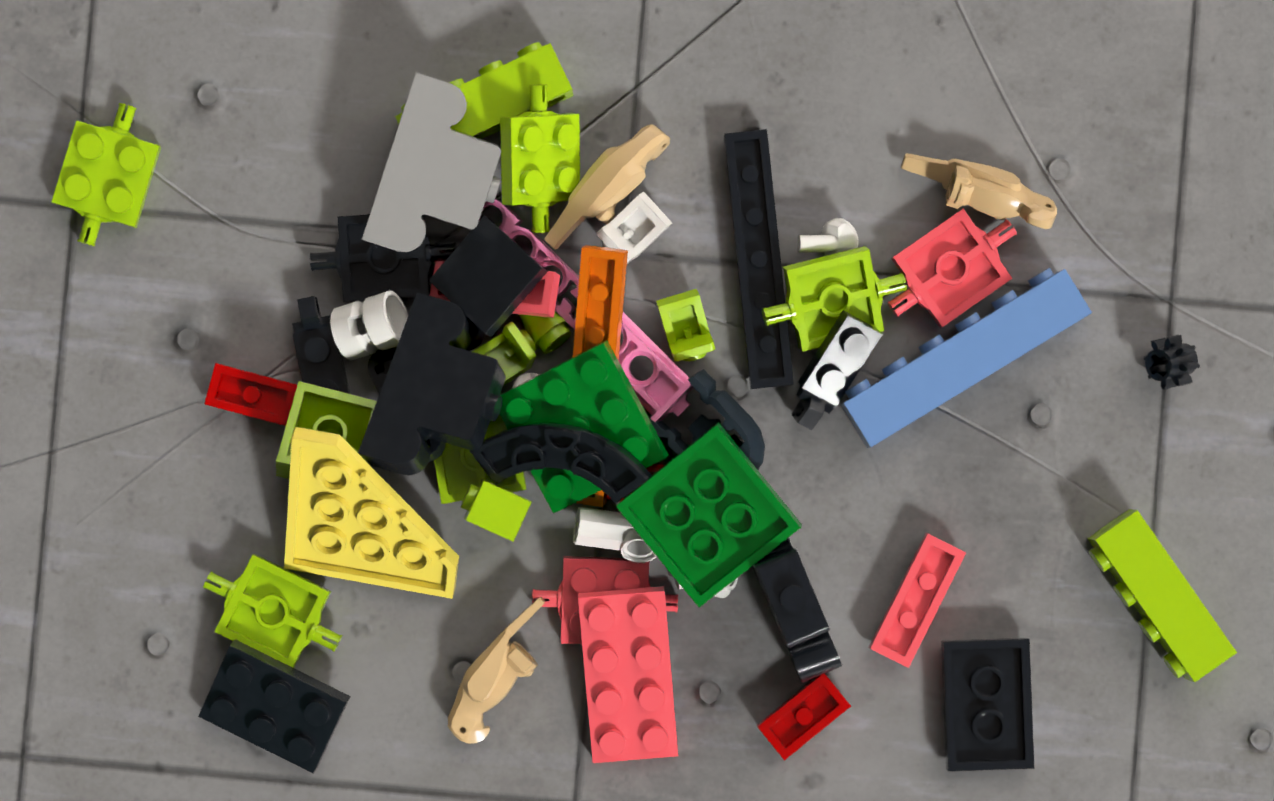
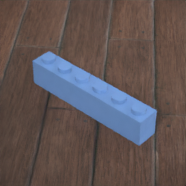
M1050 268L1044 270L1028 280L1031 289L1019 296L1016 295L1014 290H1011L991 303L995 309L993 312L983 318H980L978 313L975 312L955 324L958 333L944 341L940 334L918 347L922 353L919 357L907 363L903 356L881 369L886 377L873 385L865 379L845 391L849 399L840 405L865 446L870 448L1090 315L1092 313L1066 269L1053 274Z

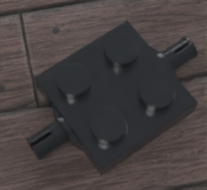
M370 214L338 216L339 239L335 252L310 253L311 261L327 260L326 262L310 263L312 271L337 269L342 280L343 302L352 303L356 301L364 302L365 298L389 290L395 292L401 299L415 298L417 292L430 296L429 273L432 262L446 261L452 252H440L454 251L457 246L456 242L431 245L426 233L422 244L409 252H399L364 241L362 237Z

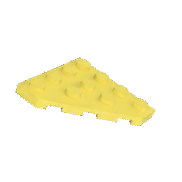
M296 427L291 442L284 569L453 599L459 555L341 435Z

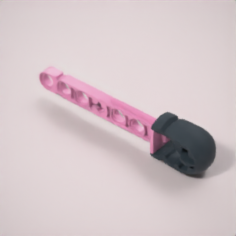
M494 200V203L485 201L483 210L489 206H496L500 209L503 219L499 227L509 237L515 239L523 235L530 239L533 246L530 256L543 268L554 265L560 269L563 279L558 288L557 297L567 292L573 281L577 288L571 290L570 293L577 299L579 276L536 233L519 226L523 220L508 205H503L500 200ZM563 298L561 304L556 301L555 311L575 330L576 318L572 314L576 309L575 305L568 298ZM623 312L621 327L623 342L619 350V363L642 406L652 415L650 421L660 440L665 442V449L668 455L674 459L688 445L681 439V433L676 428H670L663 419L672 412L679 417L691 405L686 399L687 395L695 388L700 393V399L706 405L711 404L725 418L722 425L723 428L727 431L735 429L744 443L735 434L730 437L756 469L759 470L764 459L765 444L761 429L754 419L725 390L716 391V381L704 369L689 378ZM641 355L648 357L654 367L651 377L644 381L636 379L630 370L633 359ZM701 414L688 427L693 434V442L718 422L721 424L722 421L720 419H708Z

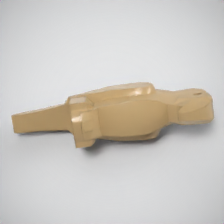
M651 124L641 128L632 139L624 144L606 149L588 169L568 197V205L544 240L556 250L586 218L596 217L605 224L610 223L615 217L614 209L616 204L629 195L644 180L647 162L650 160L654 161L670 144V137L657 126Z
M908 153L904 155L901 169L942 183L943 188L947 190L945 195L946 206L958 209L962 205H969L977 211L996 219L1005 220L1006 218L1020 216L1033 226L1043 229L1052 228L1057 215V207L1054 201L1021 184L1020 179L1011 172L989 165L954 158L946 161Z
M542 597L536 599L514 619L467 669L448 716L447 725L453 735L460 741L472 744L484 740L489 734L490 726H484L483 713L496 706L507 696L518 677L531 676L534 669L538 666L535 658L520 643L516 641L511 643L510 639L544 605L545 600Z

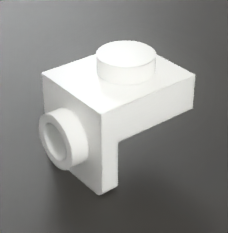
M642 192L610 223L602 227L597 232V236L602 240L603 247L628 250L627 263H629L651 245L672 222L649 196Z

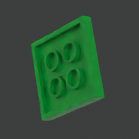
M607 340L500 394L502 396L500 416L507 429L538 423L566 424L584 428L614 441L632 454L645 468L668 456L662 441ZM549 467L530 470L553 514L601 490L590 481L573 474L569 470Z
M719 422L616 505L617 509L698 607H701L802 526V523Z

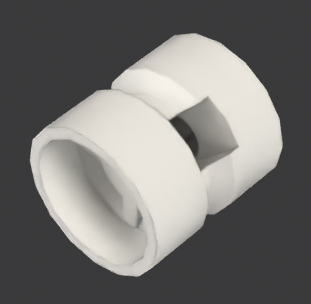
M391 290L365 298L364 302L356 301L334 308L331 313L330 324L335 344L340 353L351 361L374 354L377 349L384 351L396 347L407 321L408 313L401 298Z

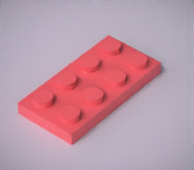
M664 586L578 593L592 762L604 763L678 756Z

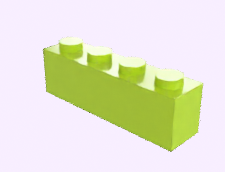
M540 42L530 44L517 52L519 58L504 65L501 60L492 62L478 70L479 77L464 83L462 78L449 82L462 91L467 102L466 113L462 120L455 125H451L450 128L479 139L500 131V117L519 116L526 111H530L529 85H548L547 108L573 97V89L551 43L541 46ZM405 104L401 106L402 113H403ZM402 113L395 116L398 125L400 123Z
M1128 509L1087 538L1093 546L1088 551L1091 558L1102 572L1109 569L1118 582L1113 586L1116 594L1128 608L1134 605L1143 618L1138 621L1140 628L1152 643L1157 640L1167 652L1162 658L1176 678H1180L1183 675L1185 679L1196 682L1237 653L1138 510Z

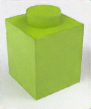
M481 479L478 487L473 484L469 486L460 508L467 510L464 516L466 521L514 542L532 502L487 480Z

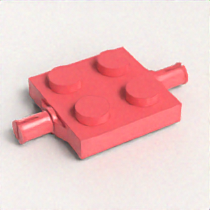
M963 208L891 258L900 272L903 273L908 288L887 302L890 309H892L903 300L906 301L892 311L895 316L899 317L918 303L928 310L937 325L942 328L1013 279L1001 263L997 249L1005 241L1017 235L1013 227L999 236L1002 231L1012 224L1006 219L986 234V232L975 226Z
M564 556L563 579L558 591L533 589L532 603L536 598L542 597L545 600L542 607L558 608L561 619V644H582L578 593L651 587L649 582V562L635 563L625 558ZM665 594L666 612L678 613V594Z

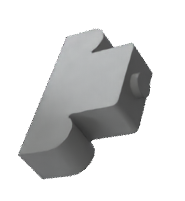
M418 72L415 73L362 240L399 252L413 251L422 244L425 238L426 223L422 215L425 214L468 229H475L485 201L494 203L501 182L500 178L494 177L501 149L496 144L450 128L451 125H455L462 120L467 106L465 95L455 85Z

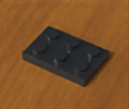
M1030 639L942 640L946 770L1035 769Z
M235 639L227 650L198 717L314 774L351 696Z

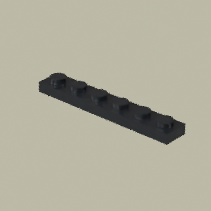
M767 129L725 133L724 143L750 390L794 385L787 320L766 326L762 317L764 316L762 308L785 303Z

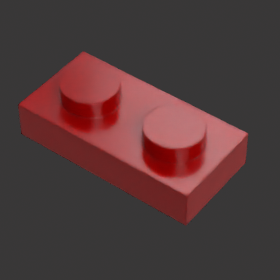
M215 363L204 404L286 426L297 384Z
M823 674L806 684L758 723L757 727L785 761L849 709L851 705L827 675Z

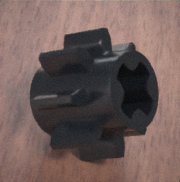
M1181 335L1151 341L1153 350L1147 356H1144L1146 371L1149 374L1148 378L1161 381V388L1163 390L1191 384L1192 378L1189 374L1193 373L1196 368H1200L1195 345L1190 346L1189 344L1182 343Z

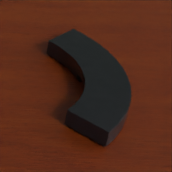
M538 423L517 426L485 439L478 451H469L495 485L524 471L548 467L572 471L573 474L590 481L605 492L615 504L652 476L640 461L614 441L584 428L566 424Z

